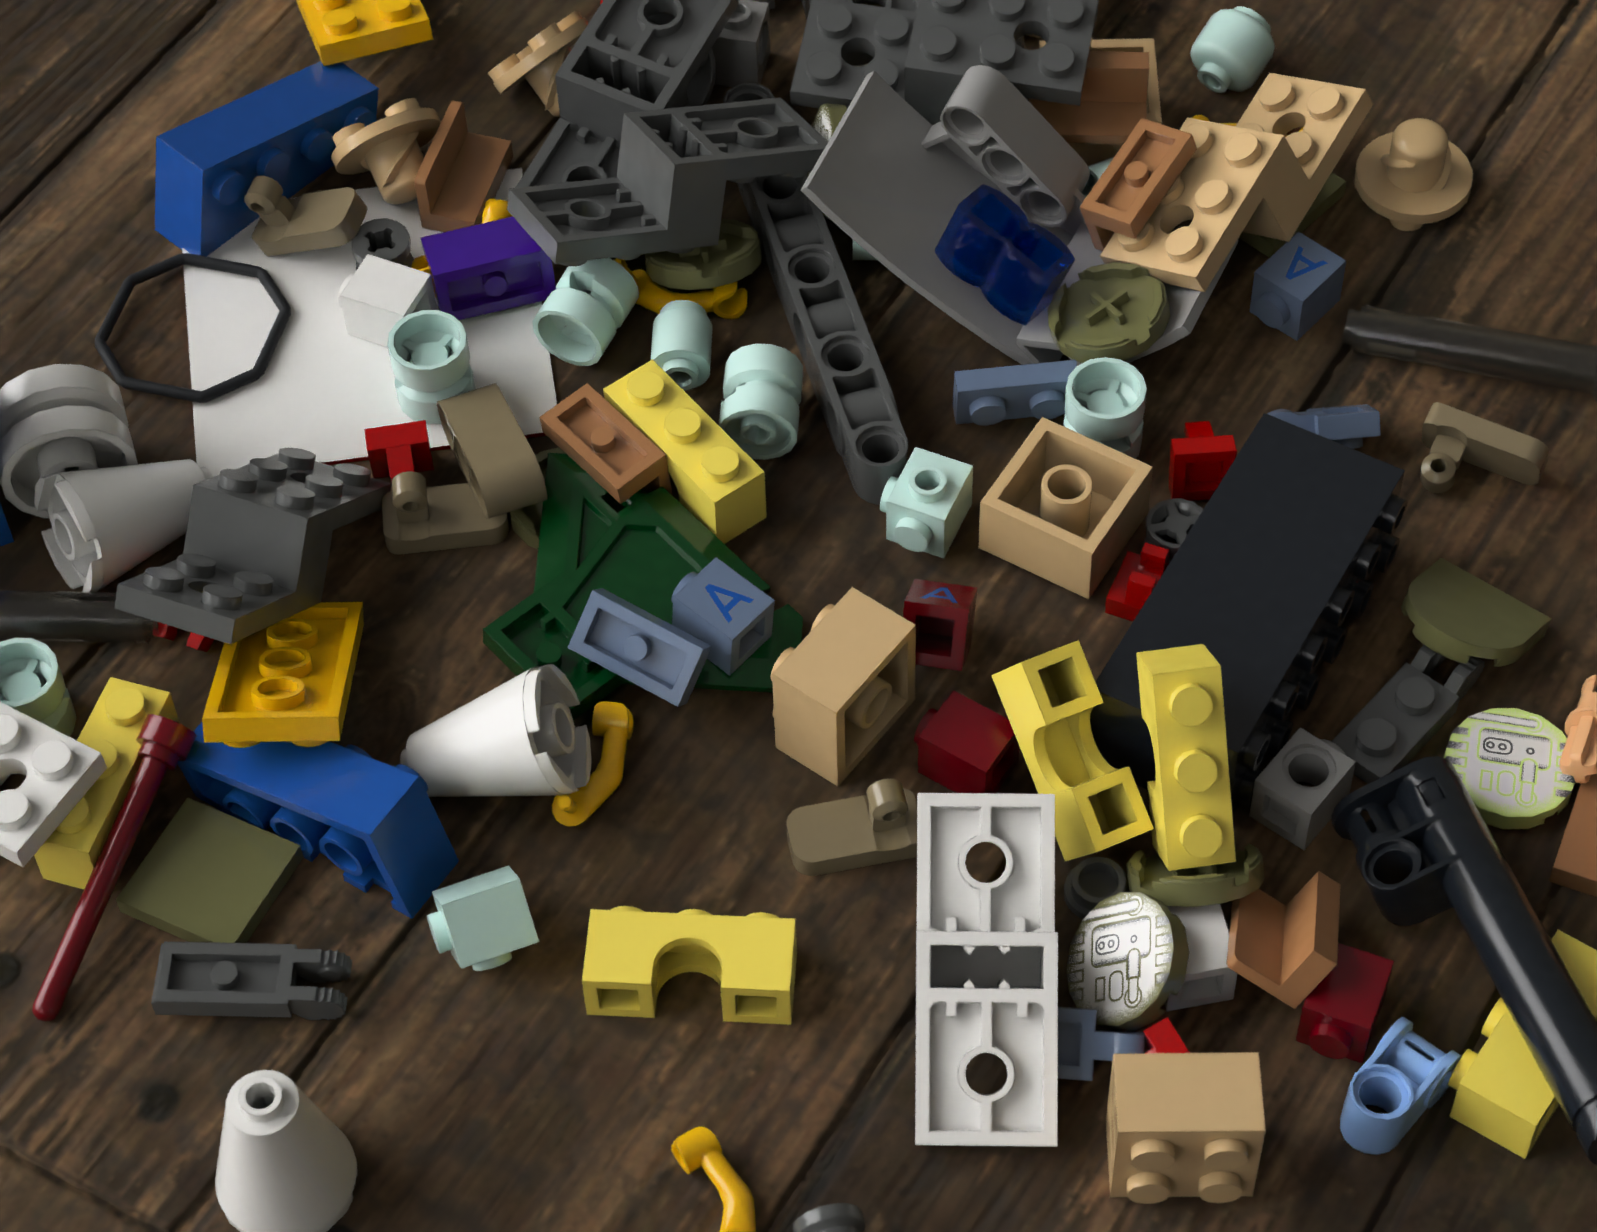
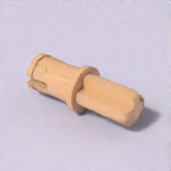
M1592 675L1585 680L1581 688L1578 706L1570 712L1565 721L1567 740L1559 767L1563 774L1573 776L1576 783H1587L1591 775L1597 774V692H1595L1597 675Z

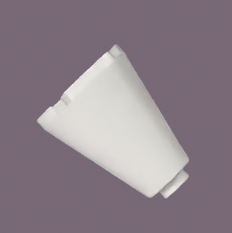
M191 459L60 472L41 477L35 485L34 501L36 513L48 509L52 528L41 531L55 567L66 584L72 589L83 586L81 595L84 596L98 592L184 535L187 531L193 485L213 478L211 472L206 467L200 468Z
M554 664L532 667L412 733L408 737L406 749L401 752L400 763L416 771L425 780L428 786V791L426 792L428 797L569 795L579 791L577 788L586 786L590 779L592 759L587 725L575 727L569 707L580 704L576 692L566 675Z
M259 1070L245 1075L233 1085L226 1099L215 1177L216 1194L222 1210L229 1223L240 1232L329 1231L348 1211L353 1199L352 1192L357 1176V1161L349 1140L286 1075L273 1070Z

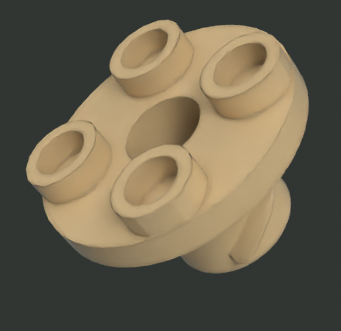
M575 10L557 24L553 23L527 42L529 45L519 53L512 54L491 69L488 74L494 81L493 84L499 93H505L526 79L544 103L545 111L548 109L553 116L560 117L555 75L570 53L571 49L569 47L577 42L587 27V20L582 18L579 12Z
M416 98L405 99L393 104L385 111V118L366 127L364 123L351 124L332 136L336 148L331 154V160L337 172L350 175L370 171L383 200L388 204H404L417 199L414 181L424 159L420 148L434 138L441 123L436 110L425 107L420 108Z
M1414 118L1399 124L1394 132L1374 139L1362 150L1356 164L1354 187L1362 200L1372 210L1388 218L1392 226L1402 231H1415L1420 229L1423 224L1438 222L1452 216L1467 203L1473 181V172L1466 155L1448 140L1447 133L1439 124L1429 119Z

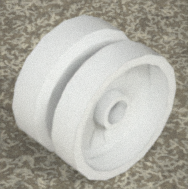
M53 364L28 370L6 382L0 389V484L5 498L20 511L42 518H49L48 509L36 513L34 501L35 485L41 477L60 472L138 464L119 386L104 372L84 365Z

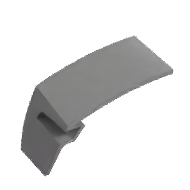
M983 65L971 66L963 75L942 110L941 122L931 125L911 107L876 71L868 73L802 186L801 191L838 227L898 278L990 345L1022 365L1060 361L1063 353L1053 341L1048 325L1047 309L1055 292L1065 282L1068 288L1080 280L1078 273L1092 266L1104 264L1100 258L1102 251L1095 249L1079 208L1086 198L1082 191L1090 177L1089 167L1008 78L994 68ZM1239 240L1234 244L1205 292L1163 283L1170 308V319L1163 335L1148 350L1125 362L1130 363L1163 349L1192 332Z

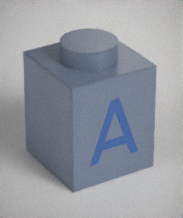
M1297 232L1289 242L1287 241L1255 271L1249 312L1259 317L1267 326L1277 328L1294 340H1299L1340 300L1346 260L1302 233Z
M717 557L699 573L693 571L687 574L679 582L672 594V625L711 645L712 648L707 659L729 676L772 636L775 600Z

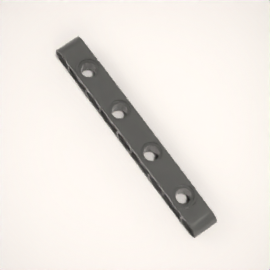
M742 83L726 92L723 103L771 99L774 96L763 85ZM782 175L756 177L750 183H737L752 226L757 231L758 239L760 238L762 253L835 448L842 456L857 495L868 503L880 505L881 496L887 481L891 476L899 478L908 461V441L899 419L891 387L823 213L801 191L808 175L797 178Z

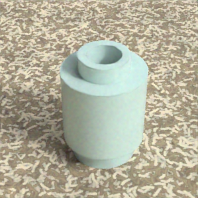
M676 300L664 305L660 314L654 319L651 360L653 359L686 391L702 385L710 376L713 327L705 309L701 305L689 300Z

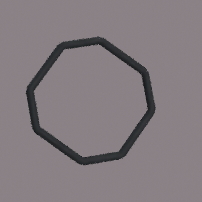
M182 253L133 273L123 281L95 337V348L117 384L125 389L198 403L208 402L258 380L265 373L291 316V307L267 270L260 266ZM185 264L258 278L279 309L278 316L253 369L203 391L127 377L106 343L134 286Z

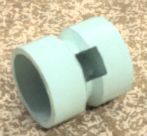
M611 258L587 260L585 264L580 266H568L558 281L556 290L550 293L532 322L534 333L539 342L551 354L562 361L576 366H591L598 363L614 338L616 329L621 327L639 298L638 286L632 275Z
M421 310L408 314L396 322L389 333L387 346L391 367L395 375L394 383L400 407L412 420H426V424H442L438 413L437 401L475 390L473 371L469 364L470 352L465 329L462 323L452 314L440 310Z
M756 343L740 347L732 352L726 361L723 383L725 401L721 402L719 426L752 459L768 460L781 457L791 451L797 442L799 403L801 402L803 385V365L798 357L785 348L772 344Z
M1102 357L1089 359L1078 365L1068 376L1063 426L1136 459L1140 452L1143 433V416L1147 392L1144 377L1133 365L1121 359Z
M16 637L1 641L0 702L70 737L74 731L76 714L68 689L65 687L55 653L45 643L33 638Z

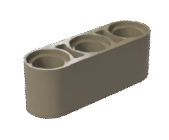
M496 383L437 401L438 413L447 441L486 519L547 500L546 486L537 458Z

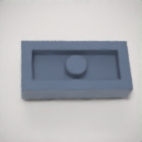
M1076 360L955 371L953 388L955 423H975L986 426L1006 419L1027 417L1053 419L1065 414L1067 380L1071 372L1077 367Z
M603 588L592 590L568 645V649L677 707L687 704L712 648L706 642Z

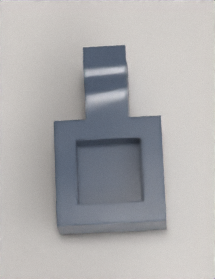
M1368 404L1306 409L1307 412L1277 409L1268 413V415L1351 449L1362 447L1363 437L1381 436L1380 413Z
M1058 1007V1079L1093 1081L1094 1060L1112 1061L1113 1054L1144 1053V1032L1096 1030L1097 1009Z

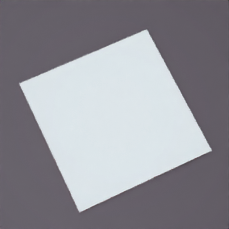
M522 168L507 170L496 194V200H508L509 189L515 188L523 176ZM378 187L355 190L367 206V214L362 224L374 219L387 218L404 225L410 235V252L414 259L425 255L421 237L443 233L422 228L417 199L408 203L393 205L383 200ZM259 217L207 257L260 266L267 270L289 303L291 316L265 373L258 380L211 401L203 403L192 402L196 463L200 468L206 467L215 477L220 474L221 470L237 469L248 465L251 459L267 458L278 454L281 448H298L310 451L316 455V462L326 465L369 460L364 429L415 422V420H412L402 411L398 402L394 383L395 375L391 367L388 348L347 334L343 309L339 306L338 298L344 279L349 274L356 272V259L352 252L351 241L339 247L266 256L252 239V234L260 219ZM182 248V253H189L184 248ZM185 264L183 268L191 388L203 391L253 369L278 316L279 309L258 278ZM542 301L459 320L467 334L470 352L469 364L473 371L475 389L496 383L526 438L546 436L542 432L539 417L557 405L550 353L539 342L533 330L532 322L542 307ZM426 424L431 451L451 449L442 424Z

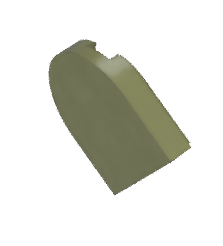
M1440 558L1411 582L1401 606L1404 616L1408 615L1415 624L1412 631L1414 636L1434 652L1464 664L1468 663L1470 656L1495 659L1494 667L1509 665L1521 658L1544 637L1552 620L1547 615L1443 558Z

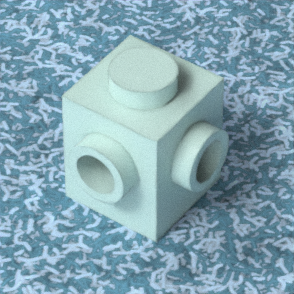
M915 447L899 478L891 476L881 496L880 511L886 513V539L896 542L910 551H923L944 558L972 505L973 465Z
M509 865L432 891L438 911L428 914L427 920L439 954L451 951L452 956L461 969L472 965L473 970L483 971L501 966L512 959V951L539 942L520 878Z

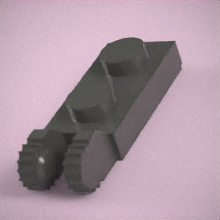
M1423 645L1411 665L1406 662L1331 742L1338 745L1346 756L1356 761L1354 775L1367 784L1406 766L1455 714L1459 701L1472 688L1483 672L1485 662L1478 657L1470 656L1468 663H1460L1454 669L1446 684L1442 686L1429 676L1436 667L1443 663L1446 657Z
M164 941V943H161L151 1004L156 1015L292 1018L293 1013L307 1020H336V1018H342V1015L346 1013L348 997H345V993H341L340 990H334L333 988L296 986L297 976L313 983H326L327 981L341 983L342 980L347 981V977L350 978L352 960L350 956H346L345 953H340L338 950L297 949L296 944Z

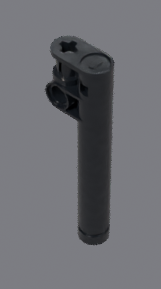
M1439 756L1425 757L1387 774L1342 798L1335 806L1331 815L1332 825L1341 838L1353 842L1357 850L1355 856L1356 864L1381 914L1387 921L1395 925L1411 926L1452 907L1454 908L1570 1126L1577 1133V1139L1588 1159L1594 1165H1597V1020L1452 763L1448 759ZM1362 811L1369 813L1371 817L1369 821L1365 822Z

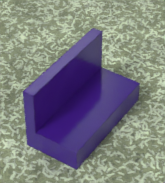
M514 217L421 237L422 248L432 275L438 310L452 314L458 320L544 301L552 291L556 290L552 260Z

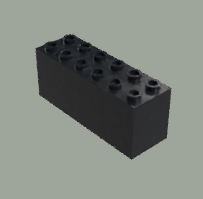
M1264 413L1096 680V685L1104 703L1093 707L1090 714V726L1096 746L1107 763L1116 769L1129 766L1136 785L1148 790L1147 781L1156 780L1155 759L1149 729L1141 714L1136 652L1204 644L1221 665L1232 816L1240 804L1250 807L1255 779L1263 771L1261 769L1268 755L1275 757L1288 742L1293 728V723L1289 719L1297 707L1305 711L1309 707L1320 682L1321 676L1316 674L1323 661L1330 664L1335 662L1347 636V628L1343 626L1350 615L1360 618L1374 588V583L1370 582L1376 570L1386 573L1396 555L1400 538L1393 536V534L1398 529L1408 504L1407 499L1400 497L1405 470Z

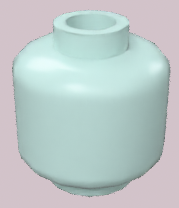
M1240 6L1233 9L1219 10L1210 17L1194 41L1190 53L1192 62L1198 70L1197 77L1204 86L1212 91L1224 93L1227 89L1238 92L1245 91L1254 85L1272 58L1275 49L1274 41L1270 34L1271 27L1265 18L1252 9Z

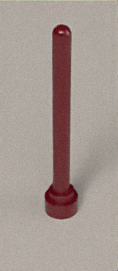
M148 714L136 739L139 744H142L137 753L142 761L33 1002V1014L40 1021L48 1022L58 1016L166 771L175 770L178 761H186L197 735L191 729L176 721L154 714Z

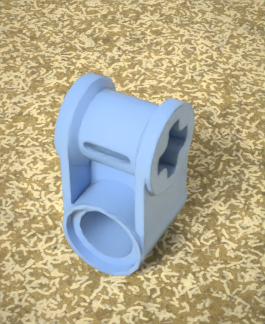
M1405 1017L1399 1018L1389 1028L1377 1045L1374 1053L1354 1074L1349 1084L1340 1117V1130L1344 1140L1350 1146L1365 1154L1378 1155L1389 1152L1396 1147L1424 1111L1432 1107L1447 1090L1449 1079L1462 1055L1454 1050L1448 1053L1443 1052L1413 1032V1023ZM1365 1106H1378L1384 1109L1387 1113H1375L1367 1109Z

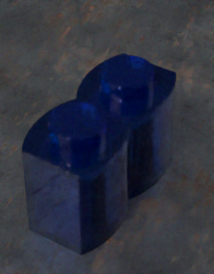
M984 184L958 204L934 250L939 260L951 273L966 283L979 287L985 298L996 310L1007 318L1025 326L1049 306L1055 292L1059 289L1075 261L1069 248L1057 236L1047 229L1029 222L1024 212L1014 201L997 189Z

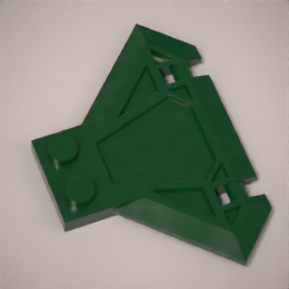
M548 453L545 478L547 500L543 501L534 593L483 628V643L516 676L532 667L554 664L560 669L574 688L580 702L579 705L569 707L572 718L575 720L622 684L636 685L568 649V645L592 590L603 588L672 625L673 603L671 599L675 588L687 574L693 571L699 573L715 557L764 593L768 594L770 592V586L663 486L647 494L639 490L620 504L624 509L617 513L609 506L617 500L567 454ZM789 604L775 610L772 636L730 676L706 659L694 688L773 693V685L770 678L772 668L783 651L789 647L796 648L802 642L803 617Z

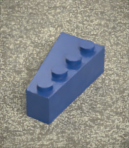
M320 61L156 136L155 230L182 250L184 248L190 254L207 257L260 217L256 212L248 208L244 202V197L256 176H267L274 179L283 189L282 196H285L287 199L292 197L334 165L331 160V154L336 145L332 136L336 132L351 124L364 123L366 127L376 122L379 88L342 62L323 66Z
M201 722L193 731L197 737L186 761H178L177 763L196 797L228 815L263 830H267L271 825L276 835L299 844L303 857L310 862H313L319 853L325 855L332 863L345 871L343 873L344 881L365 893L373 884L378 885L392 894L394 898L391 901L392 908L411 919L430 898L432 891L438 888L459 862L426 793L428 786L425 780L410 767L402 764L393 767L373 759L368 753L355 745L343 747L328 741L319 746L301 747L292 742H260L251 747L234 748L227 746L224 742L204 743L203 724Z

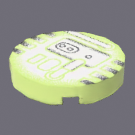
M1490 708L1469 716L1452 732L1445 750L1444 758L1448 759L1456 769L1485 823L1501 829H1530L1543 824L1545 818L1554 815L1557 811L1558 815L1568 805L1575 785L1574 777L1563 774L1559 767L1567 740L1562 730L1544 717L1518 708Z

